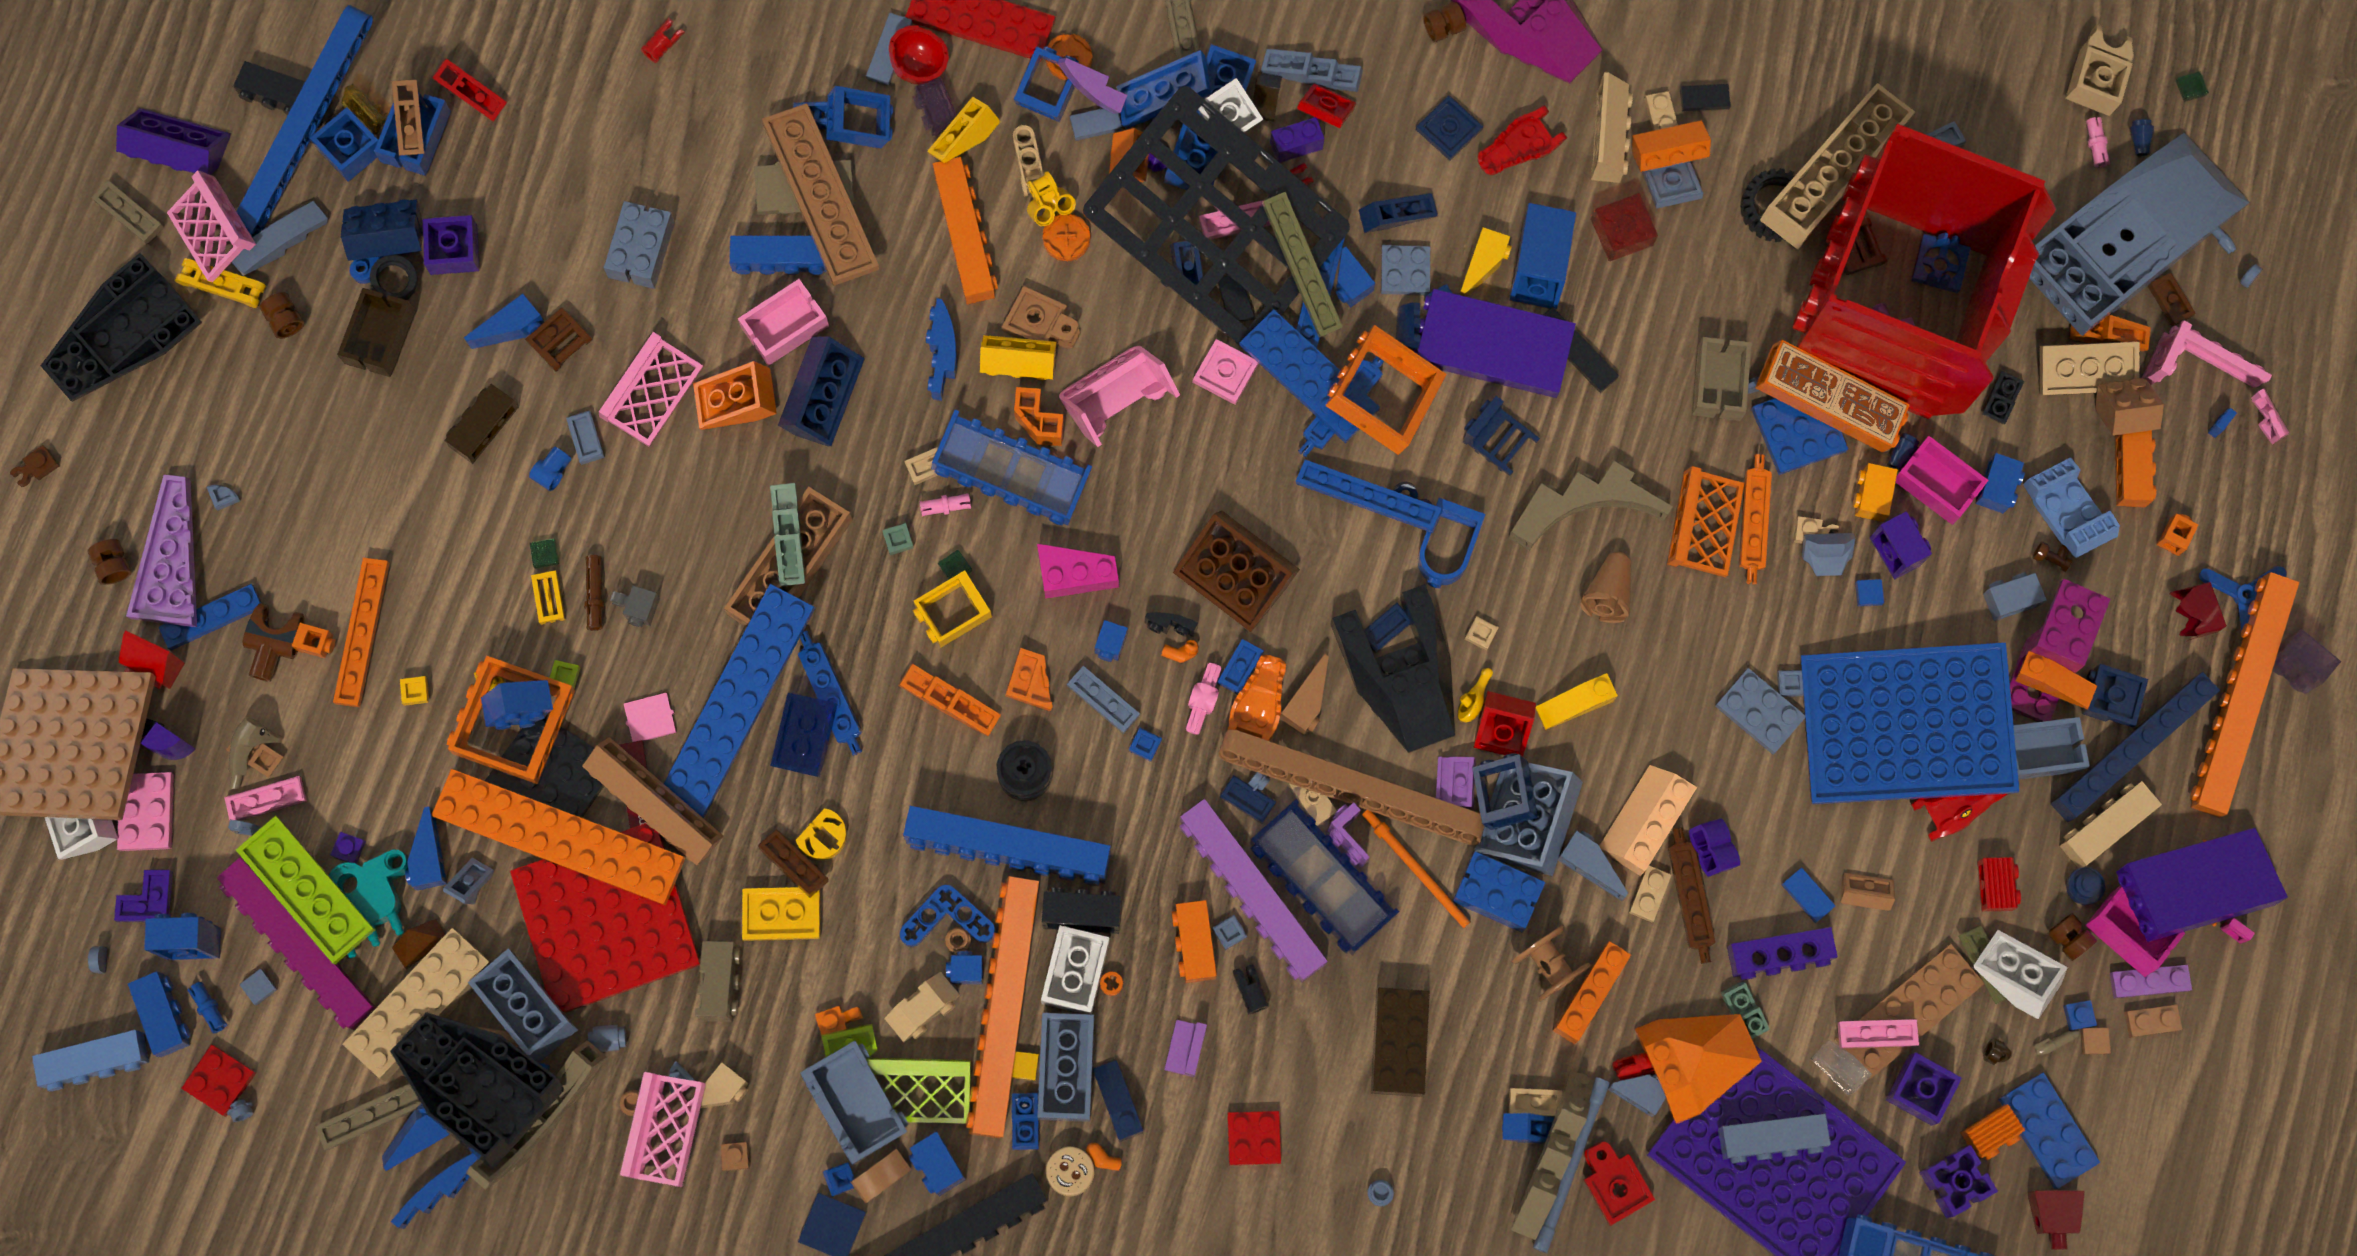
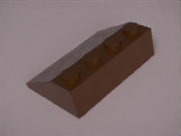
M1221 510L1213 514L1173 573L1248 631L1252 632L1287 589L1300 569Z

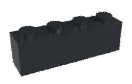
M244 61L233 87L244 101L252 103L254 100L261 103L267 109L275 110L277 108L283 110L288 115L305 81ZM336 94L320 122L321 124L326 125L331 121L339 103Z

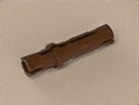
M587 555L585 557L587 596L584 602V608H586L587 613L586 629L598 631L603 629L602 557Z

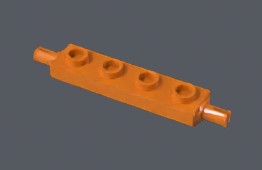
M1760 454L1755 455L1754 468L1748 469L1745 473L1739 567L1747 569L1746 583H1751V585L1757 584V570H1762L1766 567L1772 472L1764 469L1765 455L1763 454L1761 456Z

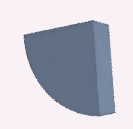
M219 485L207 486L217 511L241 501L238 495L227 487Z
M231 819L228 826L236 834L252 836L262 828L255 824Z
M677 1061L674 1062L670 1069L669 1077L695 1080ZM669 1083L671 1093L675 1092L671 1083Z

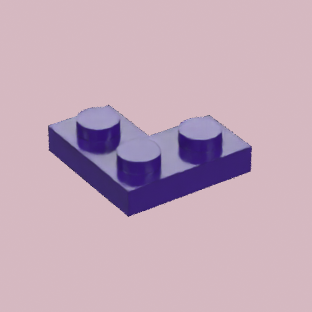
M144 870L142 895H116L114 921L146 922V919L155 918V914H170L173 871Z

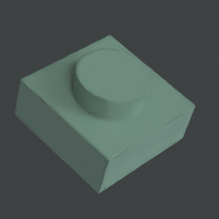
M906 523L882 530L890 555L914 548Z

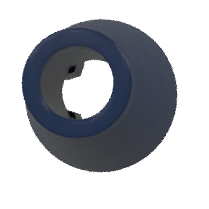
M2140 119L2132 121L2130 132L2136 156L2150 155L2154 131L2152 120Z
M1902 433L1898 444L1893 448L1887 464L1891 468L1901 471L1902 467L1917 451V446L1920 443L1919 440L1907 433Z

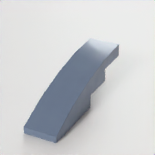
M1266 49L1261 68L1263 73L1282 76L1284 79L1358 92L1363 74L1361 66L1338 64L1336 59L1315 58L1312 53Z
M312 201L255 235L253 240L256 245L250 251L243 249L232 263L244 276L284 256L286 249L306 240V234L326 225L328 218L316 203Z

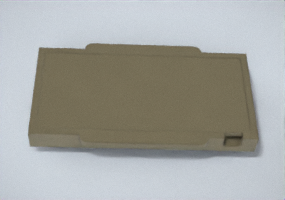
M851 160L833 161L851 204L855 208ZM779 161L775 165L754 166L758 215L801 213Z

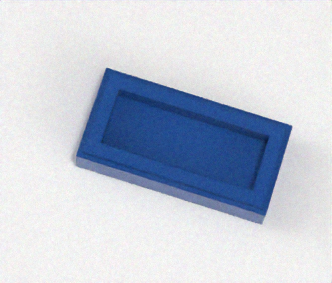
M1802 867L1781 884L1814 923H1817L1835 907L1834 903Z

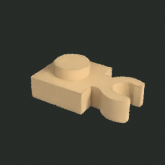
M1798 516L1796 519L1794 542L1803 544L1804 534L1838 532L1839 526L1829 525L1822 527L1823 520Z

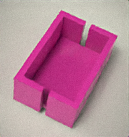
M1928 436L1898 473L1895 483L1953 525L1989 480Z
M2121 885L2110 893L2100 906L2101 908L2095 912L2085 925L2144 977L2162 965L2171 953L2170 951L2175 948L2185 935V932L2147 942Z

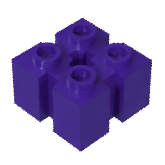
M1971 1145L1962 1147L1946 1156L1948 1164H1946L1945 1160L1939 1161L1919 1172L1928 1189H1936L1941 1196L1936 1199V1202L1946 1218L1955 1217L1972 1207L1969 1200L1972 1203L1981 1202L1998 1192L1988 1173L1980 1174L1977 1166L1982 1163ZM1960 1177L1962 1182L1959 1183V1186H1956L1955 1178Z

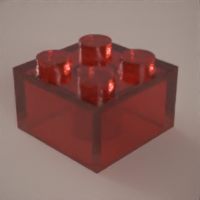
M1640 193L1596 208L1591 217L1592 224L1609 262L1654 246L1658 237Z

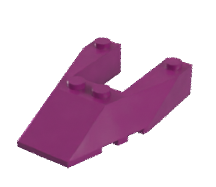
M1451 0L1450 2L1455 1L1458 3L1465 21L1502 54H1510L1519 58L1520 62L1537 66L1543 69V72L1568 83H1571L1602 52L1600 45L1573 0H1519L1507 13L1493 0Z

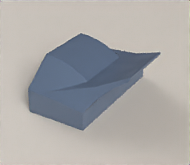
M1853 533L1804 534L1802 558L1810 564L1816 576L1842 575L1847 562L1852 559L1855 536Z

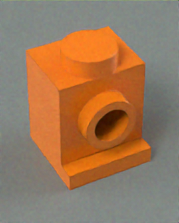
M2176 513L2169 519L2156 545L2179 556L2187 550L2198 524L2192 522L2193 520L2189 516Z
M299 623L292 647L300 653L326 658L327 653L331 654L334 650L335 639H332L333 634L329 630ZM320 640L318 647H314L315 641Z

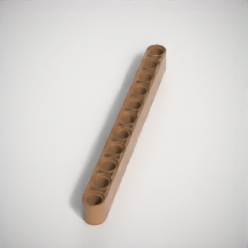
M1227 730L1225 732L1219 750V757L1226 762L1348 804L1355 803L1360 808L1465 844L1478 845L1481 842L1485 826L1482 824L1480 813L1238 730Z

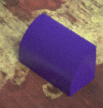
M157 722L141 742L145 747L169 760L185 758L195 750L194 747Z

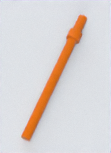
M1366 810L1362 816L1375 829L1373 832L1379 839L1383 838L1464 929L1471 921L1390 832L1391 828L1385 822L1382 823L1372 811Z

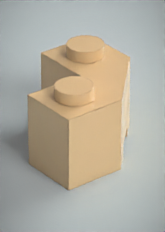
M939 972L922 983L918 990L908 999L904 998L884 1019L903 1042L911 1037L917 1039L927 1031L925 1026L932 1018L940 1013L945 1016L955 1007L953 1002L960 994L946 977Z

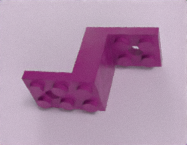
M2066 579L2060 581L2043 626L2026 639L2009 681L2012 711L2037 722L2051 721L2059 698L2039 691L2037 699L2031 698L2027 693L2029 686L2015 681L2028 651L2051 659L2076 673L2086 664L2111 600L2110 598ZM2072 606H2078L2082 609V618H2076L2072 615Z

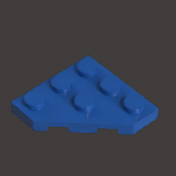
M1776 398L1751 408L1778 475L1845 453L1848 450L1841 431Z

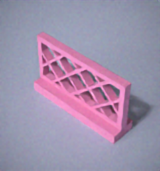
M197 170L192 176L194 184L171 207L167 214L206 279L213 282L243 249L250 251L256 243L217 179L212 175ZM200 191L199 203H194L195 195ZM186 207L184 220H180L177 214ZM193 207L198 208L197 220H191ZM206 208L211 209L209 220H204ZM191 224H196L194 237L189 235ZM203 224H209L207 237H201ZM216 224L221 226L220 237H214ZM201 241H206L204 254L199 252ZM214 241H219L217 254H212ZM226 241H230L233 248L225 254ZM211 258H216L215 267L210 270Z
M653 332L599 410V417L606 422L609 421L650 447L702 370L703 365L662 340L661 336ZM662 348L672 353L673 362L659 364L658 354ZM656 360V365L651 366L653 361ZM688 363L695 368L690 376L680 377L678 365ZM675 366L677 378L663 381L660 368ZM658 369L660 381L646 384L645 373L649 370ZM642 379L643 385H638ZM681 381H686V383L682 387ZM678 382L680 388L678 395L667 397L664 385ZM661 385L664 398L650 401L647 388ZM644 389L646 402L632 404L630 396L632 392ZM629 400V405L624 406L626 401ZM674 400L669 407L668 401ZM665 402L667 410L665 414L653 417L651 405ZM648 405L650 418L636 421L633 408ZM631 409L632 422L622 423L615 419L619 411ZM654 421H659V423L655 427ZM652 423L653 432L648 439L639 434L638 424ZM634 425L635 431L628 426Z
M644 1072L621 1168V1176L682 1187L706 1083ZM668 1082L671 1083L675 1092L665 1099L662 1092L664 1083ZM690 1086L696 1087L694 1098L687 1102L683 1092ZM676 1097H679L683 1106L673 1113L669 1103ZM664 1107L669 1117L659 1124L656 1119L657 1113ZM687 1112L689 1116L688 1124L681 1128L676 1118ZM672 1122L677 1132L667 1139L662 1129ZM658 1133L663 1143L653 1150L650 1145L651 1139ZM680 1137L683 1141V1147L681 1151L675 1154L670 1144ZM666 1148L671 1158L661 1165L656 1155ZM652 1159L657 1169L650 1175H644L645 1165ZM673 1163L677 1167L675 1180L669 1179L664 1171Z

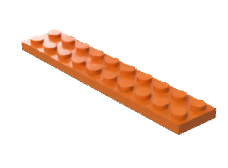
M454 769L450 770L431 815L434 818L663 905L667 904L685 861L684 856Z

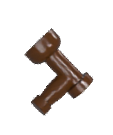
M2041 541L2032 558L2036 561H2043L2045 559L2061 567L2060 570L2066 572L2072 563V559L2067 557L2069 553L2068 548L2062 544L2056 554L2049 550L2050 547L2047 543Z

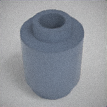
M618 1024L593 1027V1032H588V1041L601 1052L620 1050L621 1047H626L625 1026L619 1027Z

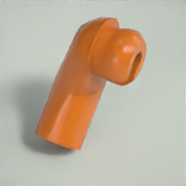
M1188 640L1185 645L1178 649L1165 644L1161 656L1184 663L1197 655L1198 643L1194 640Z
M1093 1142L1087 1145L1086 1153L1090 1156L1095 1167L1120 1170L1121 1158L1108 1156L1103 1147L1098 1143Z

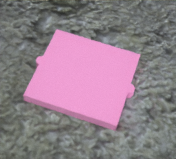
M667 693L624 703L628 720L626 725L630 729L632 742L646 741L676 733L672 716L674 711L671 710Z

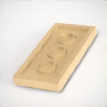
M2140 342L2040 346V395L2097 393L2099 384L2139 378Z

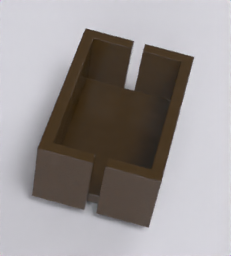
M362 288L337 353L338 357L346 365L363 370L367 367L370 372L391 377L415 314V309L411 303L390 295L386 298L383 293Z

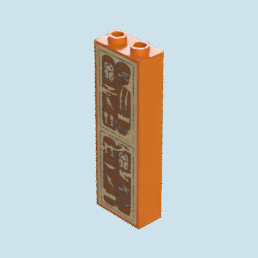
M1780 340L1772 345L1755 386L1756 389L1882 453L1894 448L1898 444L1900 439L1898 433L1909 416L1907 411L1910 404L1784 340Z

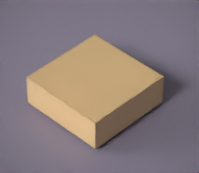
M1476 616L1465 640L1487 651L1499 627Z

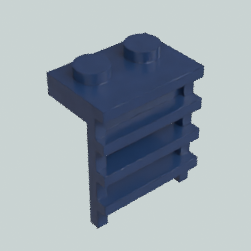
M1495 396L1492 401L1487 400L1479 410L1482 414L1477 420L1472 418L1466 425L1464 430L1467 432L1463 443L1470 445L1475 449L1476 453H1480L1487 458L1488 462L1495 464L1501 472L1504 471L1511 476L1513 470L1507 467V464L1529 438L1536 443L1540 438L1502 410L1504 401ZM1508 421L1513 426L1492 452L1489 453L1484 449V446L1501 425ZM1517 429L1524 433V436L1502 462L1495 457Z

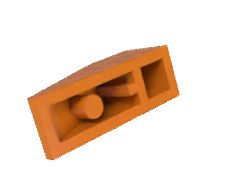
M2028 651L2015 680L2087 710L2097 688L2095 684L2059 663L2031 651Z

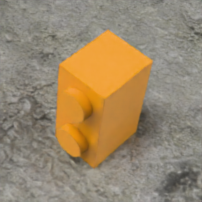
M1868 463L1863 470L1859 471L1857 484L1860 485V489L1853 499V507L1856 508L1855 516L1884 522L1889 517L1898 469Z

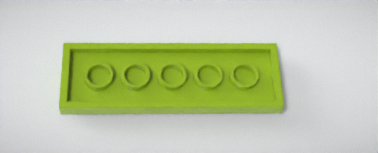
M273 817L236 849L238 854L333 964H337L375 931L372 925L279 817Z

